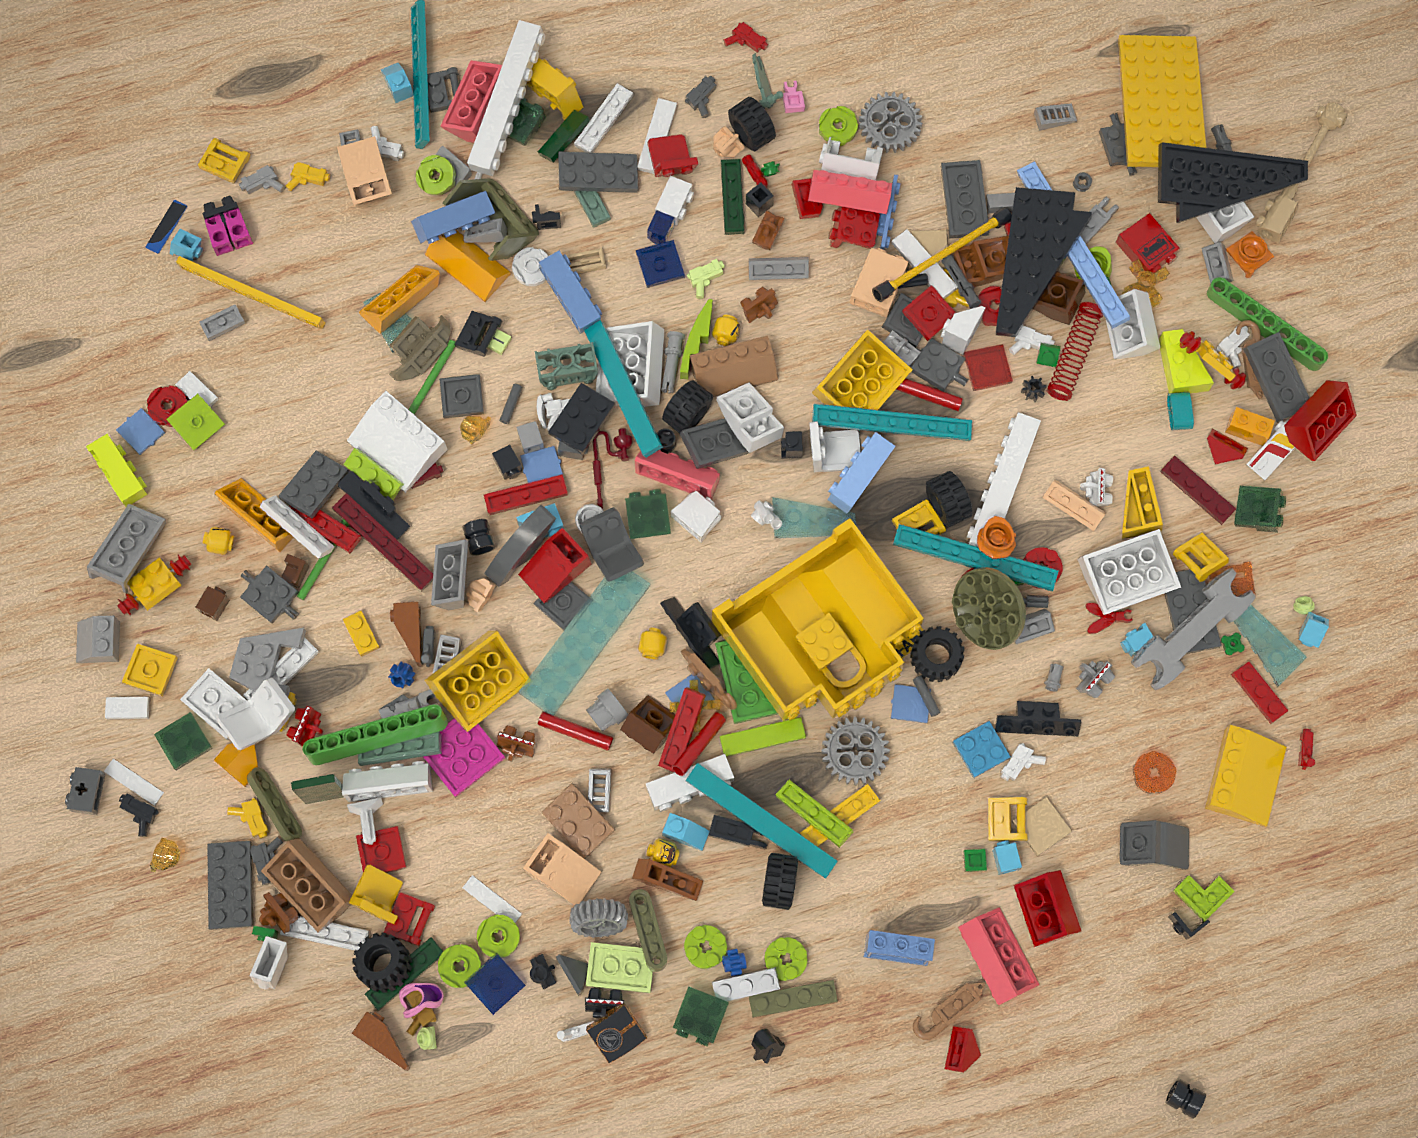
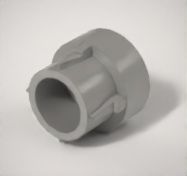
M608 688L597 696L598 699L594 701L595 703L586 709L602 732L616 723L619 725L628 716V713Z

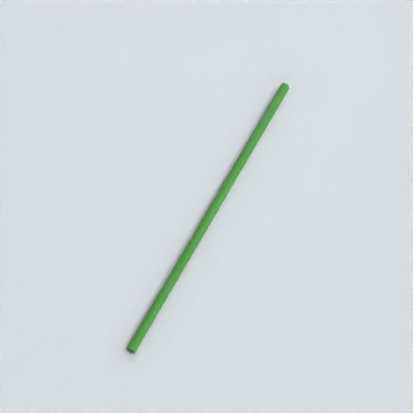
M449 340L448 346L443 350L408 410L414 415L455 348V341ZM342 519L341 523L348 527L349 524ZM332 552L317 561L297 595L299 599L304 600Z

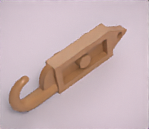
M1244 320L1238 324L1236 334L1240 335L1241 329L1244 326L1250 327L1253 339L1245 342L1242 346L1247 388H1251L1258 399H1262L1264 393L1243 350L1261 341L1260 329L1255 322Z
M686 649L680 651L688 662V671L691 675L697 676L701 680L700 683L706 691L710 690L727 708L735 710L737 708L735 699L730 693L725 694L720 680L697 655L690 653Z
M985 982L966 983L936 1007L931 1015L935 1026L928 1032L920 1031L918 1024L921 1017L918 1016L913 1023L915 1035L922 1040H930L936 1037L981 1001L980 997Z

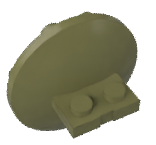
M988 567L971 570L960 578L954 589L952 604L956 625L964 635L974 644L990 650L1002 649L1014 643L1021 635L1026 619L1024 600L1015 583L1001 571Z

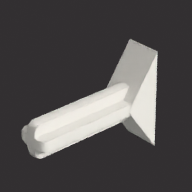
M381 797L347 805L349 812L360 815L365 844L372 845L376 841L373 813L383 805Z

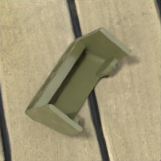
M490 178L460 180L443 201L444 206L486 191L495 211L493 215L489 216L490 220L502 218L507 227V236L501 242L495 243L493 246L494 251L488 258L490 261L509 259L534 241L539 235L538 229L498 182Z

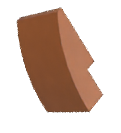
M1009 236L973 241L971 245L963 246L950 255H953L966 279L974 287L1003 279Z

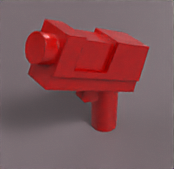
M744 22L739 23L732 30V36L723 39L725 46L737 42L741 46L746 44L757 53L761 49L766 50L768 47V43H766L767 38L754 32L753 28Z
M1303 729V732L1300 734L1301 751L1299 752L1298 766H1302V770L1315 765V760L1312 757L1314 732H1311V729Z

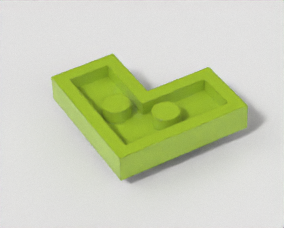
M1190 875L1173 890L1203 922L1235 892L1220 876L1204 890Z

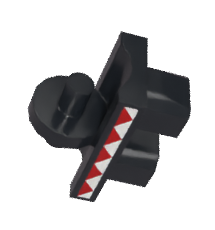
M591 988L588 997H585V1012H593V1018H601V1022L624 1006L621 990H610V999L601 998V989Z

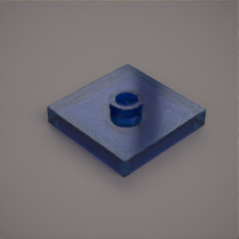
M674 240L636 250V256L647 288L685 278Z
M497 953L464 982L493 1015L526 986Z

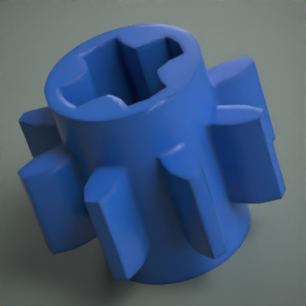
M400 662L398 666L394 664L391 667V673L388 678H391V683L394 686L403 689L405 685L411 686L416 673L413 672L411 665Z
M738 949L727 950V956H722L725 973L730 972L731 976L741 975V969L747 968L744 953H738Z

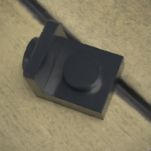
M535 204V211H532L533 223H537L538 230L561 228L560 212L548 211L540 214L539 204Z

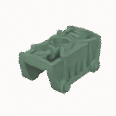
M593 342L553 350L547 349V351L541 352L535 351L539 382L544 387H547V390H554L557 386L581 382L591 384L598 374ZM563 359H572L569 365H563L560 362ZM582 360H586L589 363H594V366L583 368L578 364H581ZM552 365L553 368H556L552 373H540L547 366Z

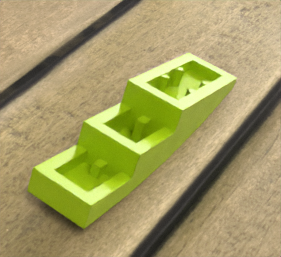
M708 299L691 329L683 353L680 379L688 380L690 355L699 353L700 343L708 344L713 299Z

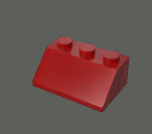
M1061 870L1047 872L1013 885L1034 947L1082 932Z

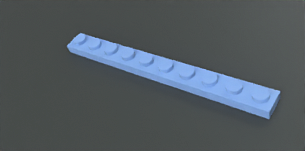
M1035 161L1017 170V174L1026 188L1052 190ZM1080 236L1068 254V258L1081 279L1084 280L1085 286L1113 329L1129 321L1130 315Z

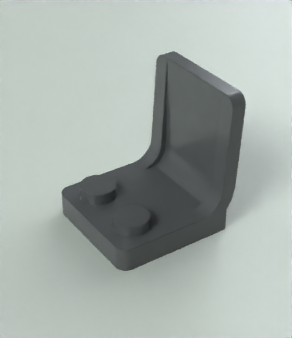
M615 507L579 524L591 556L608 582L644 565V561L632 544L621 516Z
M1157 820L1122 823L1120 825V864L1125 866L1163 865L1181 870L1188 869L1189 829L1184 826Z

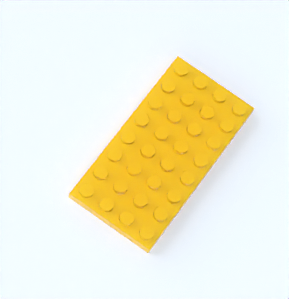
M1119 35L1118 48L1127 167H1158V146L1162 142L1206 148L1196 36Z

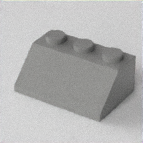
M468 540L436 545L432 606L446 610L464 608Z

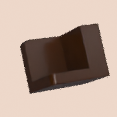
M287 554L284 560L287 566L281 577L291 586L300 588L309 565L306 561Z

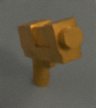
M417 990L406 995L412 1008L418 1006L422 1001V995ZM425 1007L418 1014L411 1017L413 1022L406 1032L414 1036L421 1025L424 1028L431 1022H436L437 1016L433 1009Z

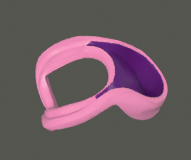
M410 983L404 986L399 992L401 1004L405 1008L403 1012L404 1018L415 1016L425 1007L438 1008L444 998L442 990L433 983ZM417 990L422 995V1001L418 1006L410 1009L404 997L410 992Z

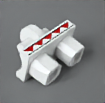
M1099 468L1098 471L1091 472L1090 476L1086 477V482L1080 484V490L1086 491V497H1089V502L1096 507L1108 506L1112 504L1113 496L1110 493H1105V487L1109 488L1112 486L1113 476L1106 474L1104 468Z

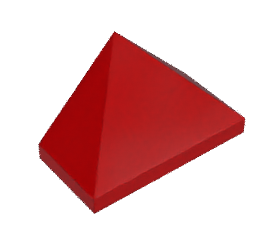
M1213 428L1207 437L1215 464L1243 459L1248 450L1247 447Z
M953 1026L944 1069L964 1073L981 1056L972 1029Z

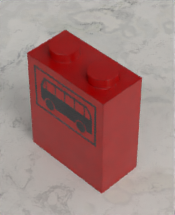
M1150 213L1120 233L1116 240V244L1145 278L1150 274H1157L1164 264L1167 263L1169 265L1174 262L1180 249Z

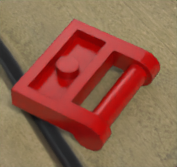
M400 892L391 912L398 917L394 924L387 922L384 933L420 946L422 941L420 939L430 913L435 909V905ZM421 907L423 910L413 935H407L417 908Z

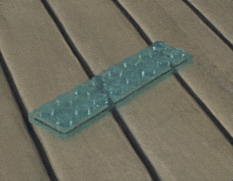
M633 571L610 582L604 577L519 690V694L544 712L552 716L555 715L649 589L650 583Z

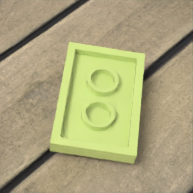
M591 942L586 979L587 987L651 993L653 971L646 966L642 948Z

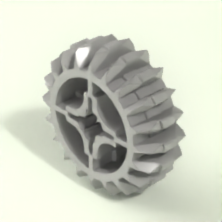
M596 898V900L589 899L586 902L582 901L580 904H576L571 908L569 919L571 928L577 935L601 938L622 932L627 925L628 913L625 905L619 901Z

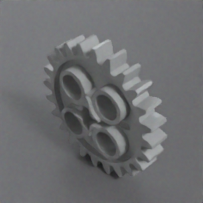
M885 92L884 97L877 94V100L871 97L870 104L865 103V109H861L862 116H859V122H861L859 129L862 130L861 136H867L866 143L872 141V148L878 145L881 148H885L886 153L889 152V149H893V152L896 153L898 147L904 151L905 145L910 148L911 143L916 142L922 128V115H918L920 112L919 108L914 109L915 102L909 104L910 97L904 100L902 99V93L899 97H896L895 92L892 93V96ZM889 108H893V109H895L896 111L891 112V111H889L888 109H889ZM879 119L881 122L876 123L873 120ZM901 122H906L908 125H907V126H903V125H901L900 123H901ZM886 133H891L893 136H892V137H888V136H886L885 134H886Z
M854 717L851 723L848 718H845L844 725L838 721L837 729L831 726L830 730L833 734H825L829 741L822 742V745L827 747L821 750V753L827 754L822 761L829 762L826 770L832 768L831 776L838 774L839 782L844 777L846 778L847 785L850 780L854 781L855 786H857L858 780H861L865 785L867 777L874 781L873 774L881 775L878 768L885 770L886 766L882 762H888L889 758L884 754L889 753L890 749L884 748V746L889 741H882L885 733L878 734L877 732L880 727L877 726L873 729V721H870L867 725L865 724V718H862L860 723L857 722L856 717ZM843 736L848 737L850 744L842 745L839 742V738ZM863 736L869 737L871 744L863 745L860 738ZM853 747H857V751H860L858 755H854V752H852ZM840 749L848 752L838 753L837 750ZM869 749H873V750H874V753L864 752V751L869 750ZM842 757H847L850 759L851 764L843 766L839 760ZM861 758H870L872 764L870 766L862 765Z

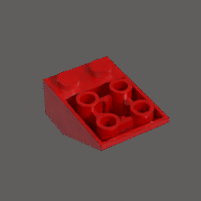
M561 528L541 546L518 575L545 604L592 564L586 552Z

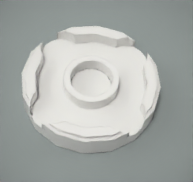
M528 247L519 251L512 263V271L515 278L526 286L543 284L546 279L539 269V262L547 258L548 255L543 250L534 249V247Z

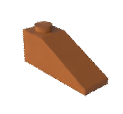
M419 602L393 603V610H390V620L394 622L418 667H423L421 661V606Z
M638 858L632 879L694 901H697L703 884V880L651 859Z
M375 1011L372 1014L366 1012L351 1034L405 1071H408L410 1067L388 1025L383 1022L385 1018Z

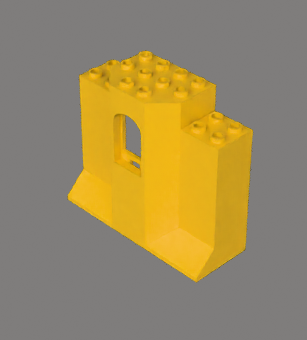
M850 518L834 528L830 537L734 601H731L729 598L712 610L713 624L783 721L796 718L802 708L806 707L808 709L815 705L817 698L832 718L837 716L840 718L852 708L857 710L865 704L864 701L868 697L874 698L882 692L881 689L888 682L891 683L901 676L900 673L903 671L904 661L896 652V649L903 644L902 641L907 637L912 639L920 633L919 629L922 628L921 625L924 620ZM828 613L831 614L854 646L850 652L859 663L860 668L857 675L849 681H838L827 667L818 671L795 639L797 634Z

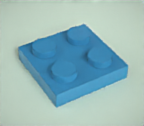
M990 721L953 740L955 748L973 778L1010 759L1008 751Z

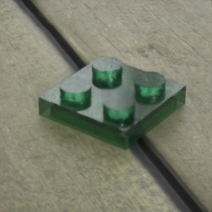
M191 712L154 734L176 771L213 749Z

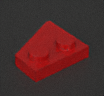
M811 178L793 180L791 185L800 219L819 217L823 203L808 201Z

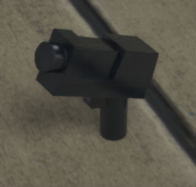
M128 793L126 795L122 794L119 802H121L119 808L135 816L133 821L139 824L138 837H147L148 823L153 824L155 816L159 814L158 809L135 799V797Z

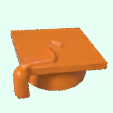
M1253 231L1226 248L1229 255L1246 273V278H1251L1255 270L1274 258V255L1268 250L1266 242L1261 237L1256 236Z

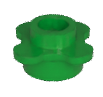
M775 161L763 164L764 167L761 168L764 177L780 173V163L775 164Z
M1239 633L1221 638L1226 655L1230 656L1236 652L1241 653L1244 651L1245 646L1241 643V635Z

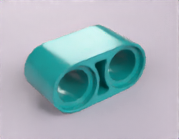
M1168 393L1167 406L1171 430L1193 429L1194 417L1190 393Z

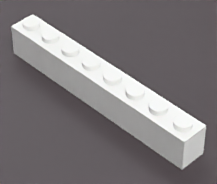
M521 20L518 21L467 161L472 171L493 176L495 170L497 171L499 168V158L501 152L504 153L506 149V139L512 132L513 119L519 113V103L525 96L526 83L532 77L531 69L538 60L539 47L545 41V34L539 25Z
M1019 412L1016 418H1011L1007 428L1011 432L1009 436H1004L1001 447L1004 448L1003 453H998L994 465H997L996 472L991 471L987 482L991 484L989 490H984L980 500L984 504L982 509L977 508L974 519L977 520L975 527H970L967 538H970L969 545L978 547L977 535L979 530L985 526L990 518L998 516L1005 519L1041 420Z

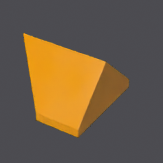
M233 743L227 744L214 759L218 765L244 787L249 784L247 781L248 773L258 767L255 744L243 750H238Z

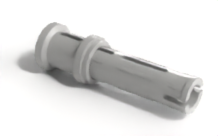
M670 331L667 333L669 338L668 346L664 351L667 356L661 391L664 393L667 392L668 385V393H674L678 358L682 356V340L685 339V334Z

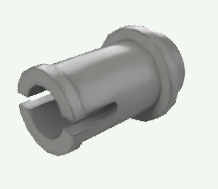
M1050 664L1048 679L1044 682L1046 685L1045 689L1053 692L1058 691V688L1061 687L1059 683L1063 666Z

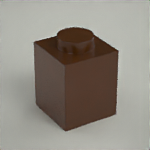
M207 586L195 608L207 617L218 621L230 600L225 595L226 591L217 586L214 589Z

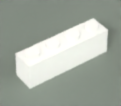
M725 754L699 763L731 786L734 776ZM696 765L691 766L684 776L673 773L646 783L654 810L659 809L662 812L672 808L671 804L677 802L684 804L691 801V797L695 795L705 796V794L685 781Z

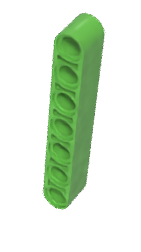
M1218 277L1212 280L1207 290V296L1211 301L1241 322L1244 320L1255 322L1260 329L1261 336L1264 338L1278 332L1285 334L1287 338L1282 339L1292 358L1309 370L1317 371L1322 368L1328 359V353L1324 348L1226 279ZM1214 287L1220 288L1222 292L1216 291ZM1230 299H1235L1238 303H1233ZM1247 310H1251L1254 315L1248 314ZM1263 322H1268L1271 327L1265 326ZM1296 345H1301L1304 350L1298 349ZM1313 356L1318 357L1320 362L1315 361Z
M429 705L312 738L304 743L302 750L310 763L322 765L442 731L446 728L448 720L440 706Z

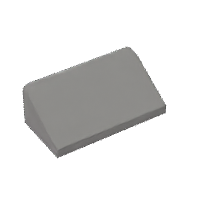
M444 146L440 147L436 155L446 158L454 166L456 173L455 186L460 180H468L472 176L471 169Z
M1015 193L987 194L988 214L995 213L1003 207L1012 212Z
M1217 242L1202 248L1210 283L1218 277L1224 278L1228 282L1234 281L1225 245Z
M1042 609L1026 615L1023 631L1015 643L1019 644L1054 632L1055 629L1050 612L1047 609Z

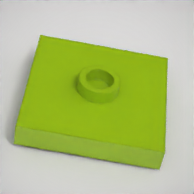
M198 393L166 419L193 451L225 425Z

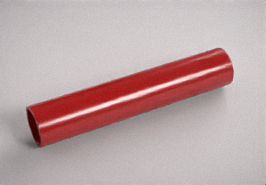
M906 378L896 388L898 391L955 411H959L963 401L961 397Z
M542 711L538 720L539 726L609 751L613 741L611 736Z
M715 712L674 763L672 770L677 775H685L724 725L726 719L722 714Z

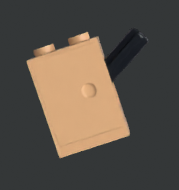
M871 248L852 292L850 304L888 317L898 290L900 288L927 285L928 276L926 273L916 275L897 287L889 298L879 302L873 296L872 289L886 280L889 282L906 273L909 261L898 255L887 254L883 249Z

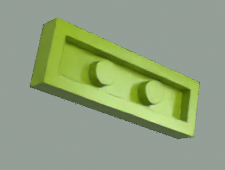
M358 448L353 449L343 464L362 480H367L369 483L374 482L381 489L380 493L384 497L389 496L392 500H394L404 485Z

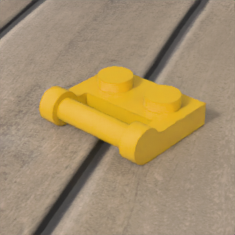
M213 138L198 167L234 184L244 165L248 163L250 153L239 151L221 143V140ZM220 150L224 153H227L233 157L238 158V160L236 162L232 159H229L225 156L216 153L215 151Z
M927 499L892 519L896 529H898L899 524L919 529L932 521L934 527L925 532L936 535L946 531L943 523Z
M1203 533L1179 546L1173 552V556L1177 560H1181L1195 574V578L1199 582H1203L1210 574L1229 563V558ZM1190 551L1205 567L1201 569L1186 553Z
M1026 797L988 798L989 841H1028V834L1025 833ZM1011 805H1017V833H1011Z

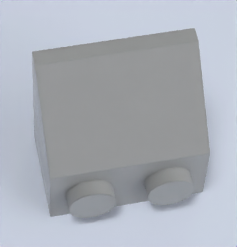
M114 615L92 616L77 622L76 663L119 662L120 621Z

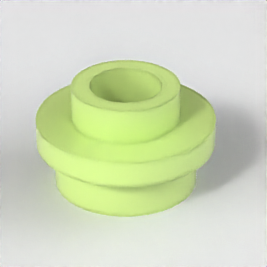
M1302 596L1295 600L1293 608L1300 614H1308L1315 609V604L1310 597Z

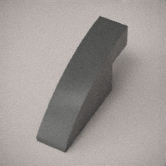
M541 504L508 539L484 574L498 587L508 582L516 568L533 557L556 518Z

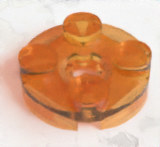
M1151 751L1143 754L1136 760L1133 766L1134 782L1145 793H1163L1175 781L1176 767L1171 759L1163 753ZM1156 768L1158 770L1159 777H1150L1151 772L1149 771V769Z

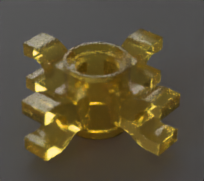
M1139 259L1133 261L1129 270L1136 277L1137 282L1125 287V291L1122 294L1133 289L1144 291L1149 294L1152 307L1159 305L1163 298L1154 286L1166 280L1170 274L1169 271L1164 267L1153 274L1152 272L1144 271ZM1141 281H1147L1150 286L1143 285Z
M689 680L690 688L698 691V680ZM720 700L703 702L693 732H700V715L704 710H720ZM670 702V712H676L680 702Z

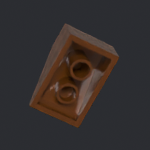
M1057 272L1034 310L1052 320L1070 325L1086 293L1084 280Z

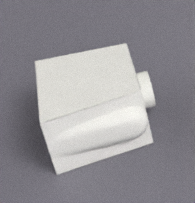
M697 491L691 492L679 505L671 510V517L700 543L721 520L720 511L715 507V503L709 497L704 498Z
M265 937L250 973L253 982L258 984L261 989L276 988L288 959L286 942Z

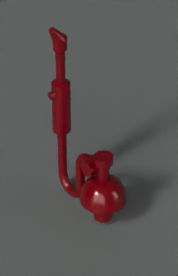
M620 428L618 430L619 436L613 439L615 446L620 449L617 452H611L610 439L607 432L598 431L593 439L594 485L597 486V505L602 509L601 462L598 460L597 437L604 435L607 453L626 462L629 461L627 449L633 444V437L627 435L626 428Z

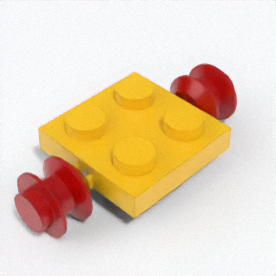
M1193 331L1186 332L1181 336L1180 348L1187 347L1186 353L1188 354L1198 352L1204 361L1224 376V383L1230 384L1231 389H1239L1245 384L1246 374L1243 372L1239 373L1238 367L1233 368L1234 366L1228 361L1229 358L1220 351L1218 353L1215 351L1214 345L1207 339L1203 341L1201 337L1194 338L1195 332Z
M178 554V560L175 562L170 560L171 568H168L159 557L129 579L127 585L134 595L126 593L125 600L118 599L120 603L117 607L124 615L128 613L131 616L133 608L139 610L138 602L140 601L148 611L181 586L174 575L176 573L178 576L183 577V571L185 569L191 571L189 566L192 564L185 555L180 557Z

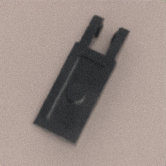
M717 815L713 816L709 837L748 847L753 846L764 850L767 849L766 843L751 840L753 833L763 835L746 823Z

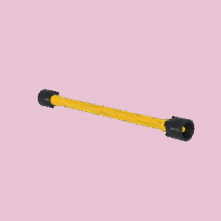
M1005 207L998 210L987 223L895 280L890 282L886 280L872 289L873 296L879 302L889 298L897 287L990 229H998L1011 222V212Z

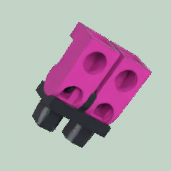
M230 195L221 199L223 204L221 207L216 208L214 202L203 205L204 212L202 214L212 247L217 256L234 251L227 230H229L236 250L253 244L238 204L234 202Z

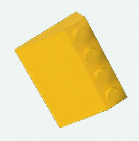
M867 329L812 391V394L825 405L878 410L913 369Z
M487 631L424 681L442 705L468 732L528 685L531 679L498 631Z
M1229 725L1224 730L1205 809L1267 827L1287 747L1253 731Z

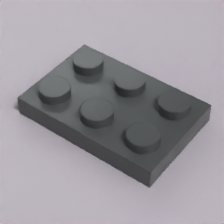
M725 418L685 429L680 433L697 469L749 453L736 437Z
M316 450L278 496L280 500L308 517L313 518L338 488V483L349 473V470Z

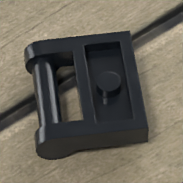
M471 311L454 345L458 349L485 357L488 352L487 348L497 328L501 327L503 321L496 316L491 317ZM488 325H490L489 328H488V330H487V332H486V334H485V336H484V338H483V340H482V342H481V344L478 345L479 342H480V340H481V338L483 337V335H484V333H485V331H486Z

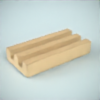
M602 248L566 255L569 261L600 256L571 263L569 267L573 268L571 270L573 272L576 271L578 274L606 269Z

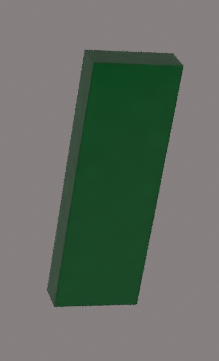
M573 110L537 151L538 154L554 163L558 158V153L563 152L589 123V117Z

